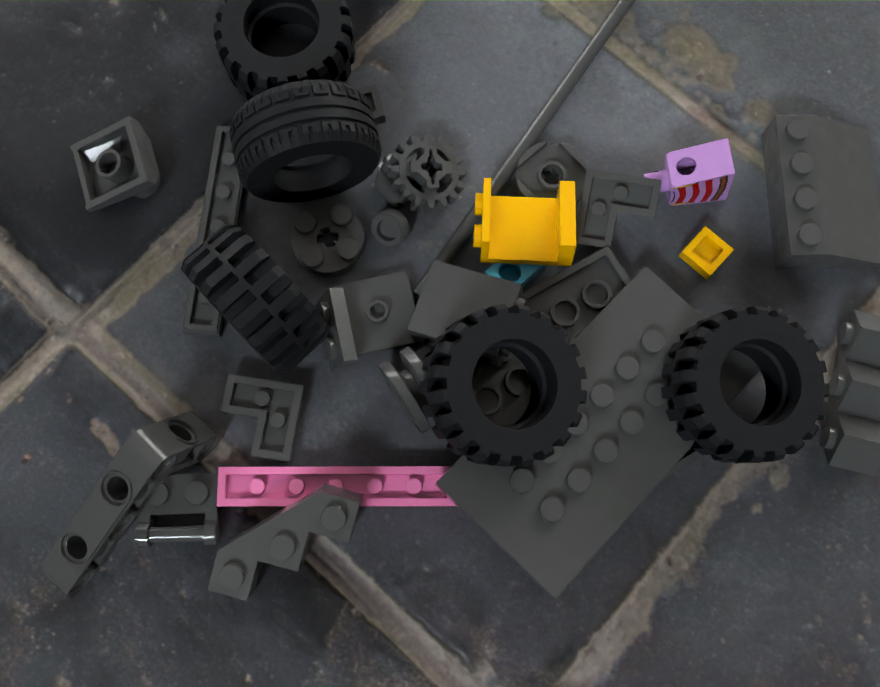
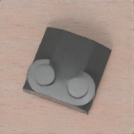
M130 116L70 146L74 154L86 202L85 208L89 212L115 204L131 196L147 198L154 194L159 187L160 172L151 140L140 123Z

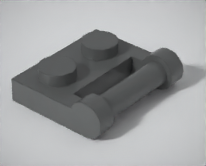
M218 473L175 474L164 477L138 514V525L135 530L136 546L144 548L151 547L153 543L204 541L205 545H218L221 523V507H217ZM205 514L204 525L154 527L155 516Z

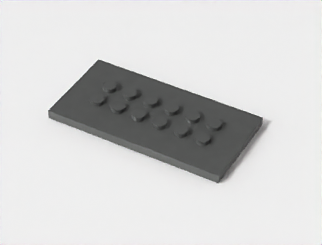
M646 266L569 344L576 343L581 353L580 356L576 357L578 366L585 367L587 379L581 380V390L587 391L586 404H579L577 410L583 415L578 427H569L567 430L571 433V438L564 446H553L554 454L545 460H534L531 465L521 467L477 464L467 461V457L462 455L435 484L554 600L565 590L695 442L694 440L683 441L676 432L680 427L678 422L669 421L666 410L671 408L669 398L662 399L661 387L667 386V378L661 375L663 364L672 362V358L668 357L667 354L672 344L681 341L680 334L688 327L696 325L698 321L705 318ZM733 349L726 356L720 373L721 392L728 406L760 371L756 363L747 355ZM531 385L506 409L494 424L509 426L516 423L522 417L530 401Z

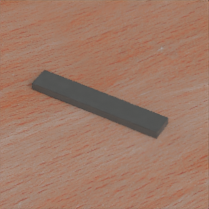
M217 125L195 250L223 225L235 224L237 227L240 226L246 188L241 184L236 168L229 134L230 126ZM190 281L181 331L185 334L222 337L224 317Z

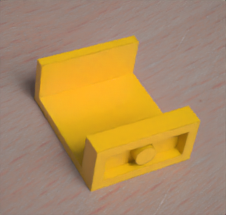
M484 178L483 193H475V215L482 216V225L474 224L473 247L481 248L480 262L572 266L576 249L575 181H560L557 198L491 196V178Z

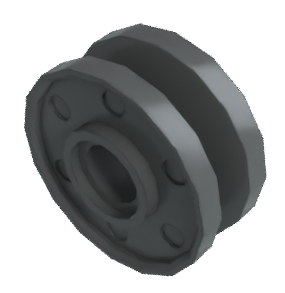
M408 346L399 352L404 370L398 372L387 360L379 364L378 368L405 414L418 431L423 434L431 429L428 418H425L422 406L428 404L427 395L420 394L419 381L426 380L427 372L421 369L423 363Z

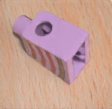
M726 138L669 152L665 155L663 170L643 173V177L662 180L660 193L666 192L668 204L671 206L726 200L735 176L729 140Z

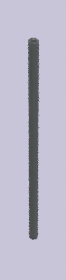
M619 0L492 178L491 196H498L516 171L521 156L538 140L635 0ZM475 204L435 260L447 264L452 262L473 232L474 224H478L482 219V216L475 215ZM430 267L412 291L418 298L420 297Z

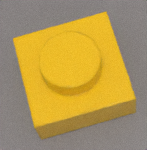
M705 226L684 248L679 257L707 280L734 249Z

